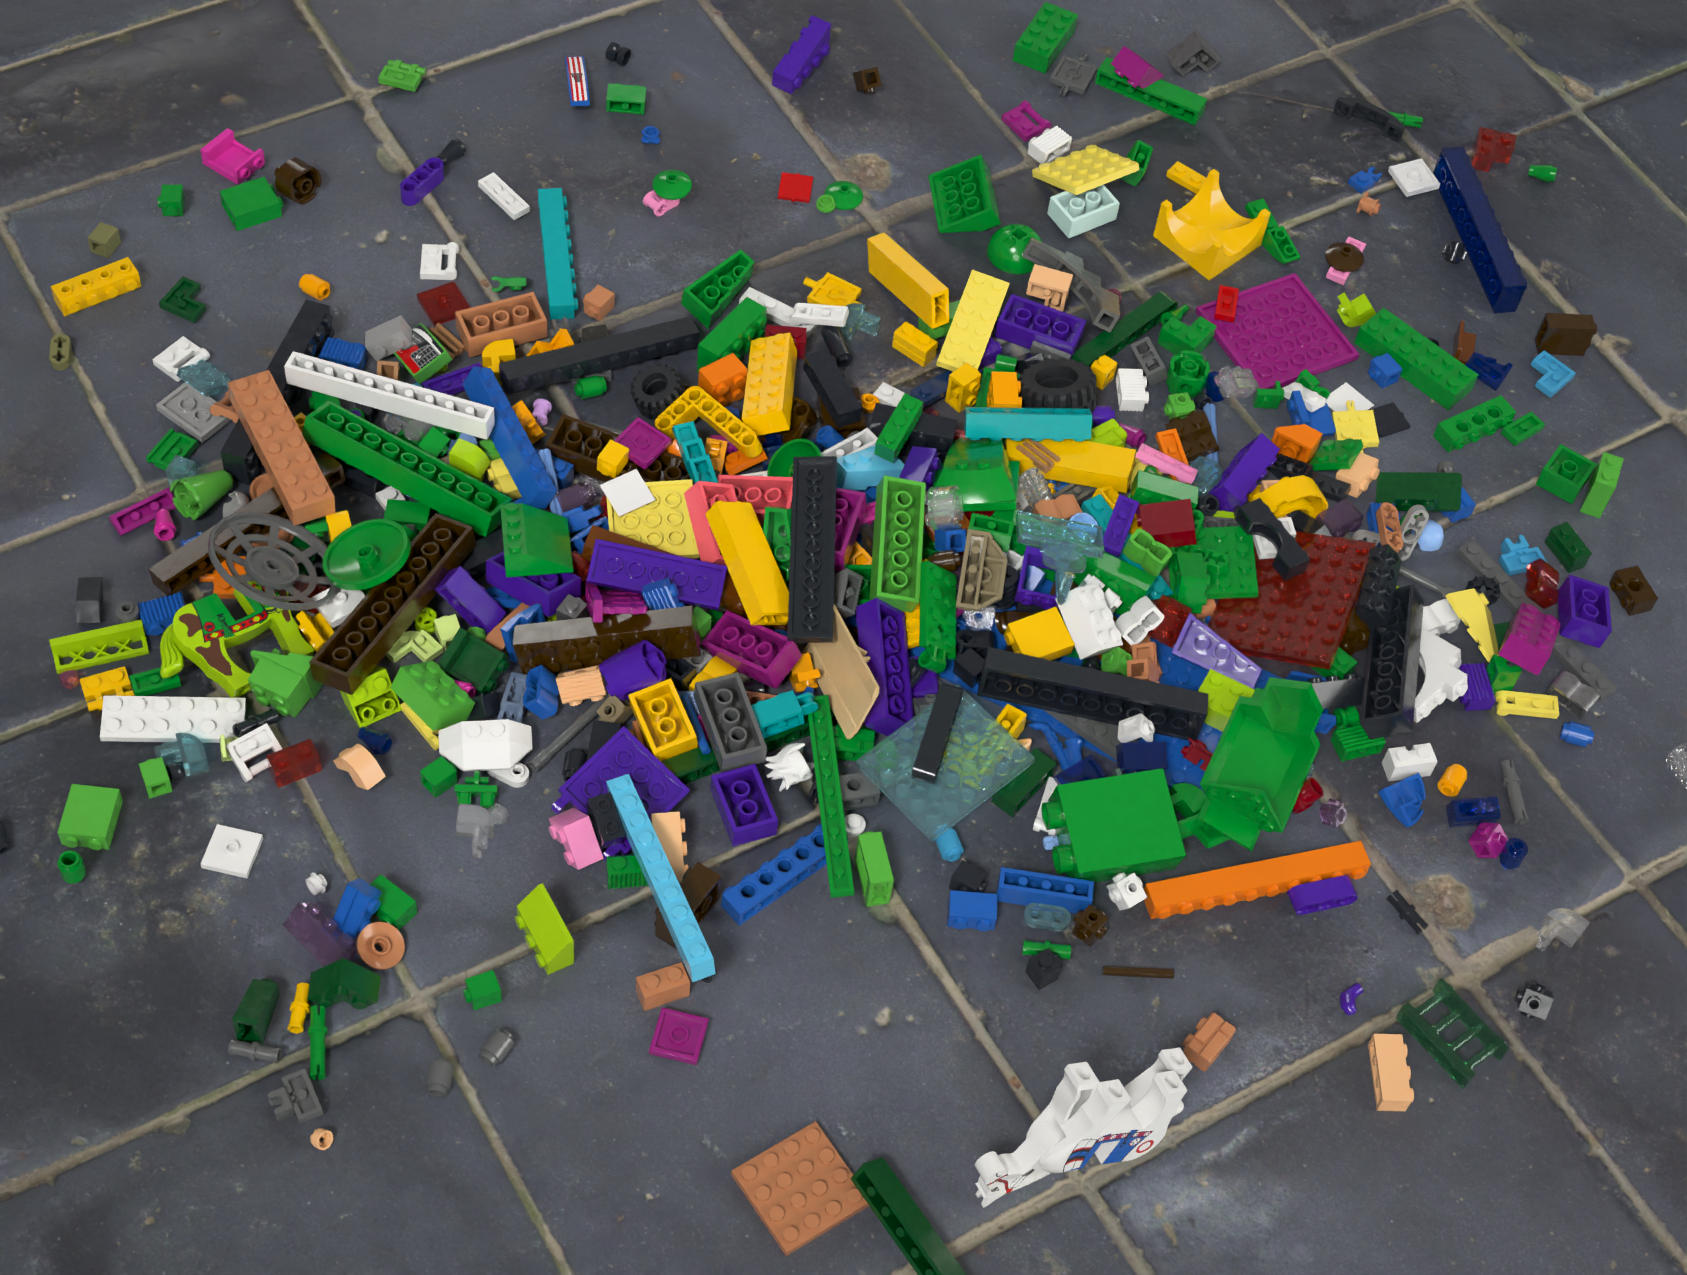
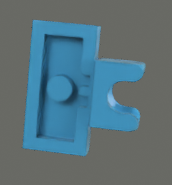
M1519 535V540L1515 544L1509 538H1505L1502 542L1501 552L1503 555L1500 556L1499 562L1509 576L1545 568L1547 561L1538 547L1528 549L1529 544L1523 535Z

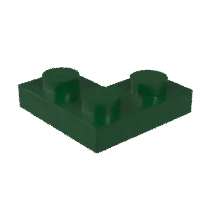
M184 276L159 302L161 309L194 324L206 311L205 304L193 299L201 290L200 284Z

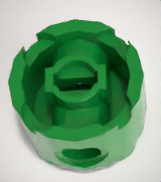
M1184 350L1180 351L1179 355H1173L1167 371L1166 384L1168 391L1171 394L1188 392L1189 397L1194 398L1197 393L1204 390L1210 371L1209 362L1207 360L1205 362L1203 355L1194 351Z

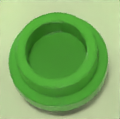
M822 195L816 202L817 209L824 213L832 212L836 206L834 198L830 195Z

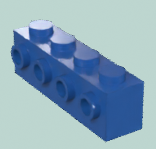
M1001 867L997 880V901L1077 914L1079 910L1084 911L1089 904H1092L1094 881Z

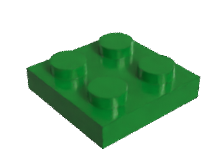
M1349 438L1345 440L1323 441L1310 462L1313 465V471L1350 469L1363 448L1362 439L1353 440Z

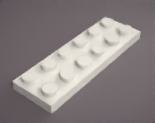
M104 696L100 740L220 743V735L224 734V738L236 737L232 726L245 720L246 698Z

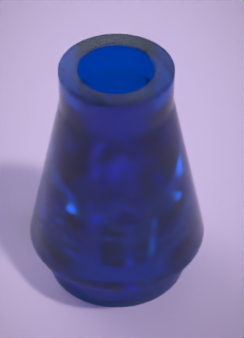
M366 726L362 727L358 732V738L375 754L384 755L392 746V739L386 733L369 729Z

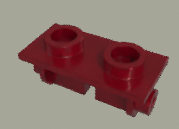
M1188 738L1190 746H1184L1180 753L1183 754V758L1197 766L1200 760H1203L1204 762L1200 769L1205 772L1213 754L1206 749L1207 746L1200 740L1196 739L1193 741L1191 738Z

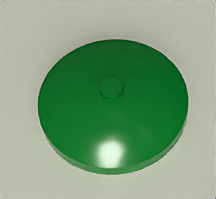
M387 519L363 521L344 530L330 543L323 556V569L329 581L338 588L344 590L368 589L385 582L402 568L410 554L411 544L404 528L394 521Z

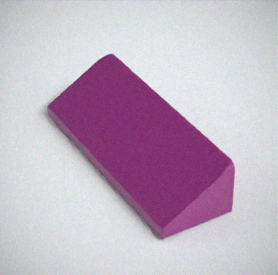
M168 487L111 515L108 519L119 535L122 536L156 519L159 510L166 509L170 512L176 509L172 500L174 495Z

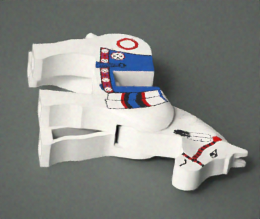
M1181 1048L1161 1050L1157 1061L1125 1087H1123L1119 1079L1099 1082L1087 1062L1068 1064L1064 1069V1077L1057 1086L1051 1102L1033 1121L1027 1132L1026 1140L1018 1149L1010 1154L997 1155L994 1151L988 1152L976 1161L975 1167L980 1174L978 1182L975 1183L978 1187L976 1196L977 1198L983 1196L981 1203L983 1208L1004 1194L1029 1185L1050 1173H1064L1081 1169L1094 1153L1101 1164L1133 1160L1153 1149L1165 1136L1172 1117L1182 1112L1184 1108L1181 1099L1187 1092V1089L1182 1080L1192 1069V1065Z

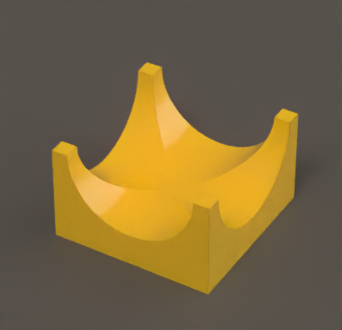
M1215 169L1208 173L1203 186L1195 197L1181 209L1173 212L1172 203L1168 200L1161 203L1153 234L1156 239L1208 280H1211L1261 246L1271 214L1268 210L1263 209L1257 218L1248 219L1233 211L1221 193L1219 186L1220 173Z

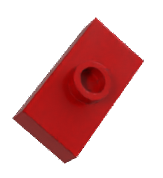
M1219 285L1214 319L1234 322L1239 293L1238 288Z

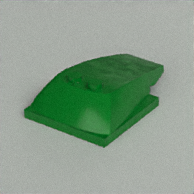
M958 438L949 449L944 462L941 463L940 469L936 471L930 499V512L1016 510L1020 461H1009L1002 440Z

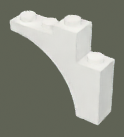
M1423 627L1421 630L1419 665L1425 675V681L1420 693L1415 698L1414 722L1416 723L1423 717H1427L1431 710L1438 704H1442L1446 698L1453 702L1459 696H1463L1468 689L1467 674L1458 669L1461 665V649Z

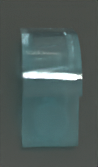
M853 303L846 305L849 309V314L845 326L840 327L845 338L851 340L857 329L874 336L878 334L881 317L866 312V305Z
M176 733V742H167L154 747L156 758L162 757L164 765L182 761L186 776L209 770L204 746L200 739L192 734Z

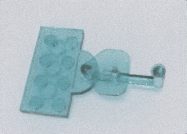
M1023 511L1017 512V542L1027 546L1034 545L1039 547L1044 565L1055 570L1056 600L1058 605H1063L1067 600L1073 578H1075L1073 573H1083L1086 569V559L1082 555L1103 557L1102 526Z

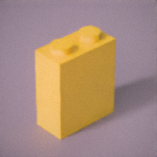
M1057 607L1009 623L1004 633L1006 643L1012 646L1015 653L1047 660H1054L1071 654L1075 645Z

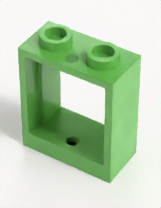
M865 832L858 835L854 859L866 907L888 904L894 879L882 833Z

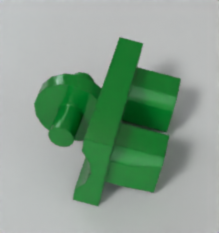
M475 770L474 777H465V784L474 785L455 784L454 791L460 808L471 807L472 796H481V808H493L495 797H498L497 785H480L489 784V777H480V770Z

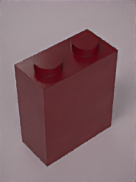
M1191 499L1139 505L1140 514H1136L1137 527L1142 526V530L1148 532L1155 541L1164 544L1168 548L1196 544Z

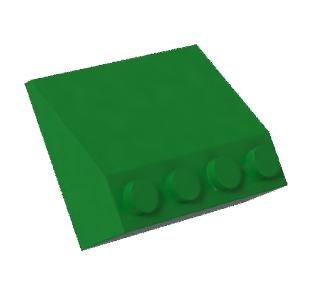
M981 154L928 175L940 233L984 231L1001 224L990 170Z
M523 503L500 505L506 577L573 572L568 520L566 517Z

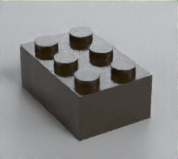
M697 862L693 868L689 867L686 870L680 886L698 925H700L720 899L721 875ZM657 906L655 910L656 921L654 923L656 926L655 936L677 949Z

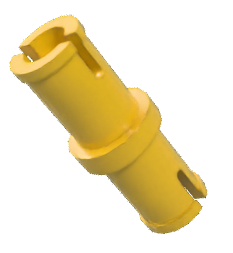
M298 983L296 985L294 1002L290 1004L291 1016L287 1029L292 1033L299 1034L304 1031L306 1014L310 1011L309 1000L307 999L309 984Z

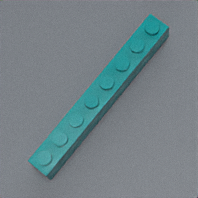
M562 188L538 189V206L550 320L563 319V317L574 319V310H578V300L573 298V295H576V283H572V280H575L574 268H570V266H573V254L568 252L572 251L571 239H567L570 236L569 224H565V222H568V210H564V208H567L566 196H562Z

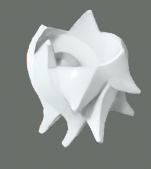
M805 743L790 744L783 748L776 756L766 757L765 760L770 763L765 764V766L773 769L772 772L766 775L767 778L772 777V780L783 778L779 789L780 792L785 787L788 790L790 785L806 781L813 776L811 771L814 768V763H806L802 755L803 749H800L805 746Z

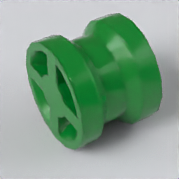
M1354 705L1347 706L1346 709L1337 708L1334 710L1333 715H1336L1337 728L1342 725L1355 726L1360 722L1359 713Z

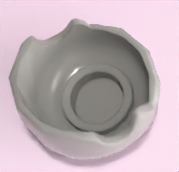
M236 490L228 494L232 500L223 504V518L230 516L248 504L249 498L243 492Z

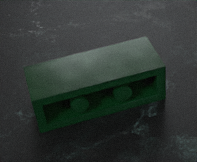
M1036 747L1030 753L1026 752L1020 759V764L1016 768L1014 766L1011 767L1005 776L1006 778L1002 782L998 781L992 788L993 796L991 802L1012 818L1048 781V778L1054 775L1057 763Z

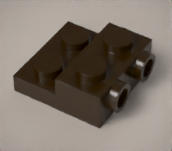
M1194 410L1187 417L1181 419L1174 417L1170 419L1169 423L1165 424L1166 430L1176 428L1188 462L1219 451L1205 411L1199 412Z

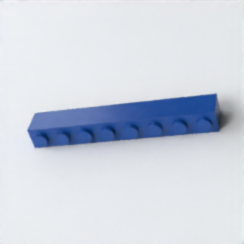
M473 367L462 384L469 399L472 402L494 407L495 425L489 436L526 505L545 509L556 494L557 489L491 368Z

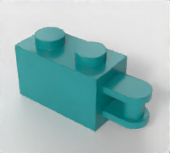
M793 690L751 705L763 739L804 724L803 716L813 713L818 709L817 702L813 701V693L807 692L795 696Z

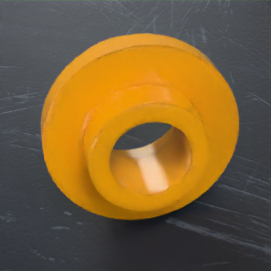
M863 394L860 396L863 412L872 413L875 404L879 403V399L873 394Z

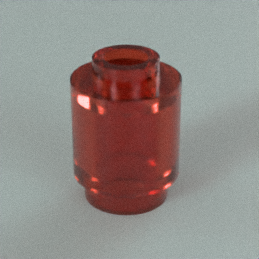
M571 551L573 572L571 573L581 577V580H586L591 562L581 557L582 554L579 552Z

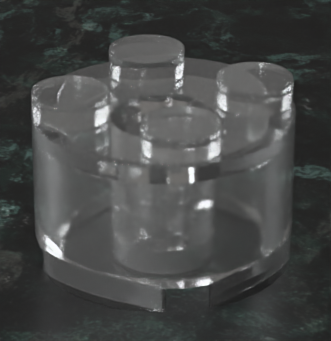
M958 485L930 487L929 491H925V504H928V513L925 515L926 525L931 526L933 530L962 527V524H959V520L963 519L962 496L956 493V490H960Z

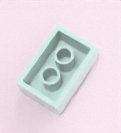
M1101 185L1078 195L1065 191L1050 197L1047 214L1068 238L1116 220L1120 203L1104 185Z

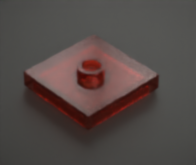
M454 281L417 294V300L433 326H436L437 323L442 324L456 319V311L470 308Z

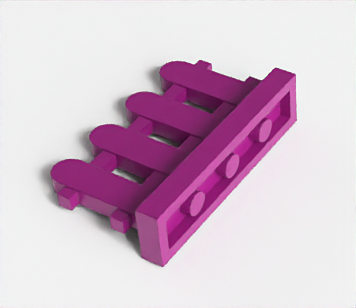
M586 581L585 603L588 604V611L593 622H602L603 614L647 613V605H645V600H642V595L623 590H598L597 585L589 584Z

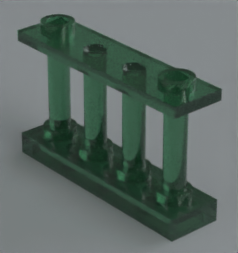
M1441 978L1432 990L1435 994L1417 1008H1413L1408 1002L1401 1007L1396 1019L1463 1089L1470 1084L1476 1073L1473 1071L1475 1067L1491 1055H1494L1500 1061L1509 1050V1047L1455 992V989ZM1443 1002L1452 1012L1434 1026L1429 1025L1422 1016ZM1459 1019L1469 1030L1449 1044L1439 1033ZM1476 1037L1485 1048L1466 1062L1456 1051Z

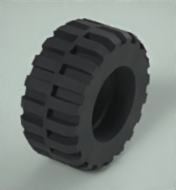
M1053 358L1048 359V361L1042 360L1035 365H1030L1018 378V381L1021 382L1020 393H1018V397H1022L1021 408L1090 409L1091 413L1096 408V376L1092 369L1082 362L1078 363L1076 360H1066L1065 358H1059V360H1054Z

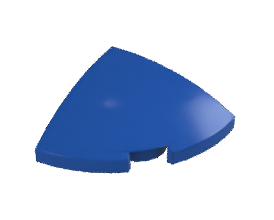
M1420 773L1405 778L1378 792L1392 814L1407 828L1415 824L1422 816L1424 810H1420L1422 800L1426 799V793Z

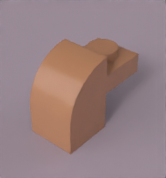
M1154 642L1133 644V660H1127V677L1157 683L1160 668L1157 666L1156 644Z

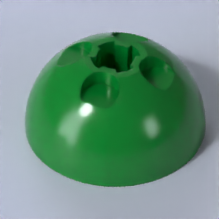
M1005 225L998 229L990 238L987 245V256L995 267L1011 274L1030 273L1035 263L1022 257V252L1031 237L1041 242L1042 240L1032 228L1026 225Z
M807 439L791 440L782 445L772 456L767 468L768 476L793 477V457L823 456V454L813 442Z

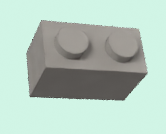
M401 315L365 332V348L376 361L412 345V329Z

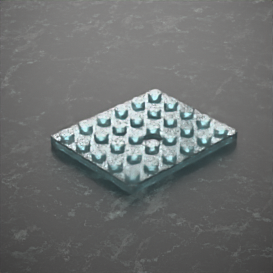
M964 689L946 747L947 754L942 760L935 784L911 779L913 766L934 702L856 760V766L932 842L1035 762V757Z

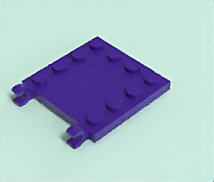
M623 726L559 788L558 792L562 796L552 804L551 809L558 815L571 803L577 810L588 815L585 808L587 800L608 793L606 781L629 774L650 819L652 813L670 812L690 792V789ZM625 837L622 843L610 846L603 853V860L606 861V857L616 856L619 852L623 855L628 854L632 848L627 837Z

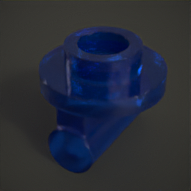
M778 432L766 434V439L762 443L763 448L782 445V437Z

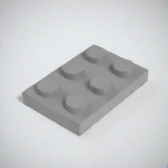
M188 381L156 404L157 411L202 443L231 421V419L222 415H212L210 407L216 401Z

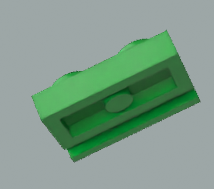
M171 428L146 456L147 463H153L156 467L174 474L198 447V442L183 433L174 432V429Z

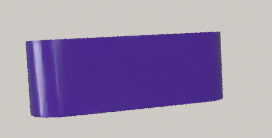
M429 158L400 183L401 201L404 205L413 206L444 180L443 161L440 158Z
M1346 875L1300 884L1292 887L1287 892L1297 915L1350 905L1358 899L1350 877Z

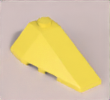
M1473 588L1447 594V600L1459 619L1466 626H1469L1467 631L1476 643L1479 642L1480 645L1478 647L1488 663L1493 655L1500 656L1498 655L1499 650L1491 611L1487 607L1489 601L1484 593L1479 594Z

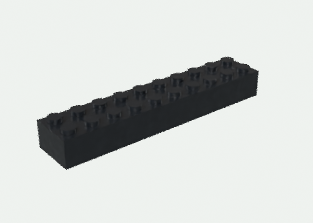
M307 299L266 371H270L291 414L293 405L296 400L300 399L303 388L287 384L284 368L293 351L319 358V353L327 337H334V329H332L333 316L330 314V306ZM238 419L220 451L223 469L231 474L233 481L250 485L253 478L258 476L259 467L262 462L240 419Z
M988 647L977 690V696L1118 726L1119 721L1142 713L1153 723L1155 734L1183 740L1191 738L1193 741L1198 738L1207 716L1208 708L1207 693Z

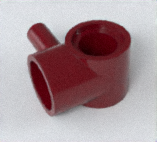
M1310 777L1305 780L1292 809L1294 814L1307 810L1315 801L1323 797V790L1314 778Z

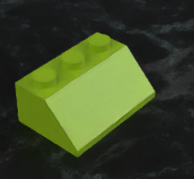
M543 883L539 884L517 905L515 921L520 930L524 929L528 947L530 949L534 948L538 966L540 968L544 967L547 975L574 964V940Z

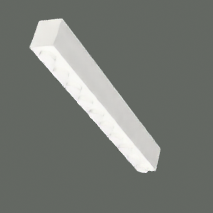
M293 351L284 366L287 384L482 439H488L495 425L494 407Z

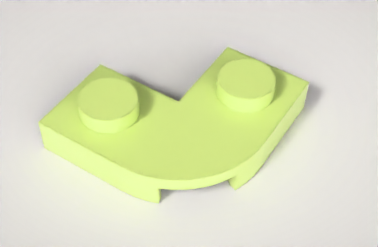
M424 630L420 632L406 631L387 652L386 656L395 663L412 651L423 662H428L442 654L443 647Z

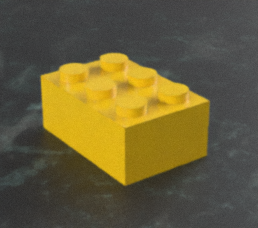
M671 678L628 695L630 707L650 752L660 762L698 747L697 736Z

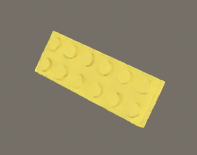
M975 270L971 271L936 366L954 372L967 362L978 370L1010 283Z

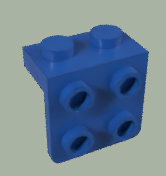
M1300 390L1292 391L1290 399L1287 400V410L1292 425L1306 424L1323 433L1322 436L1334 435L1336 429L1328 404L1325 402V406L1310 412L1305 407Z

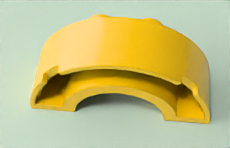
M1304 475L1291 478L1284 477L1278 483L1270 486L1263 492L1255 494L1252 498V501L1261 498L1269 506L1276 518H1282L1290 512L1300 510L1316 520H1323L1328 510L1326 498L1315 481Z

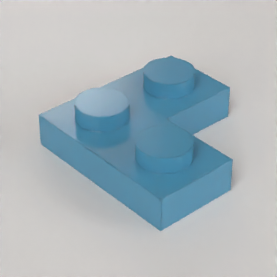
M1545 350L1534 358L1531 363L1533 368L1544 375L1536 382L1535 387L1550 398L1570 382L1576 372Z

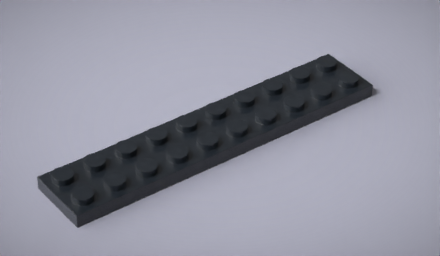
M837 456L793 457L788 642L833 643Z

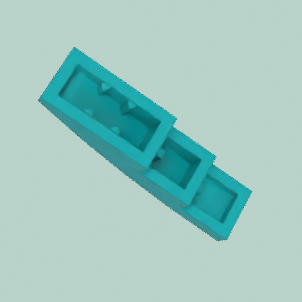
M694 421L673 426L672 430L693 485L697 481L718 483L710 456L706 454L702 439L698 437Z

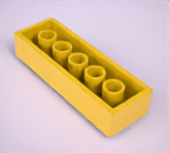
M790 332L751 340L742 420L757 436L790 430L797 349Z

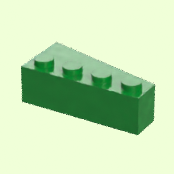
M740 249L683 289L681 305L709 330L751 278L755 262Z
M768 506L765 507L763 532L789 591L792 508Z

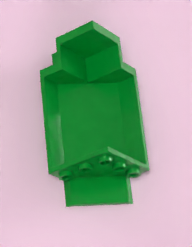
M1269 677L1265 688H1256L1252 698L1239 696L1200 782L1207 798L1197 820L1251 852L1261 830L1270 833L1273 831L1283 833L1321 745L1314 730L1324 709L1310 682Z

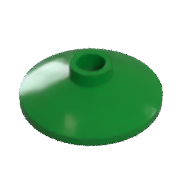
M679 170L662 171L653 179L654 192L659 197L667 200L681 199L688 195L692 188L690 177Z
M836 181L828 185L825 190V195H830L834 198L835 208L839 210L854 209L863 200L862 190L852 182Z

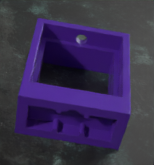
M1026 546L1014 601L1020 602L1023 605L1040 606L1046 610L1053 607L1058 609L1055 598L1062 595L1069 555ZM1027 565L1059 571L1054 596L1023 589Z

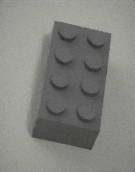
M739 672L696 682L694 699L721 773L765 762L767 747Z

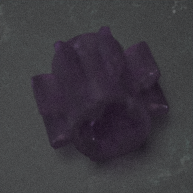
M1331 798L1329 803H1323L1319 810V815L1323 819L1322 824L1338 828V824L1344 823L1348 815L1347 810L1344 808L1345 803Z

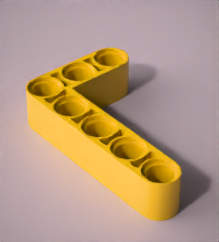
M698 386L687 389L655 420L656 429L673 440L675 439L672 430L673 426L695 421L700 417L747 457L754 458L762 452V445L755 432Z

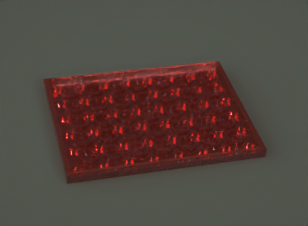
M1296 531L1295 540L1308 554L1310 561L1304 573L1284 581L1272 566L1275 558L1259 559L1253 541L1258 597L1219 599L1208 627L1244 655L1330 669L1362 587L1369 551L1376 547V543Z

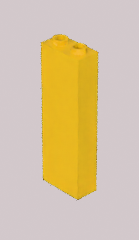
M881 233L868 238L869 272L930 328L934 329L949 323L948 288L887 234Z
M1010 438L1006 440L1007 449L1005 451L1009 461H1020V474L1095 488L1112 485L1117 492L1127 493L1135 466V449L1090 441L1078 442L1073 439H1064V441L1043 439L1038 441L1060 457V461L1057 463L1030 443L1028 438H1023L1021 441H1014ZM1027 441L1054 462V468L1046 473L1042 472L1033 465L1032 460L1018 451L1016 446L1021 445L1044 464L1048 465L1022 445V442Z
M716 501L705 515L750 624L786 625L788 623L789 591L751 502Z

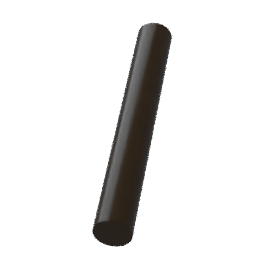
M1103 966L1102 975L1173 979L1174 969Z

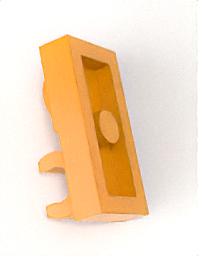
M522 400L512 406L532 444L545 436V433Z
M707 438L705 445L706 454L710 456L713 469L720 471V475H722L728 441Z

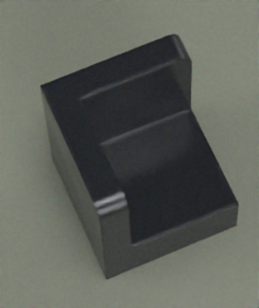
M497 692L470 697L475 702V705L468 717V721L499 715L500 702Z

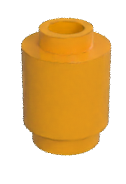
M305 274L301 277L299 287L304 293L319 301L327 298L330 294V284L314 274Z
M1452 764L1447 767L1438 782V789L1441 793L1450 797L1457 796L1467 780L1466 769L1459 764Z

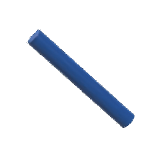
M682 695L680 700L697 736L701 752L704 755L711 752V749L689 695Z

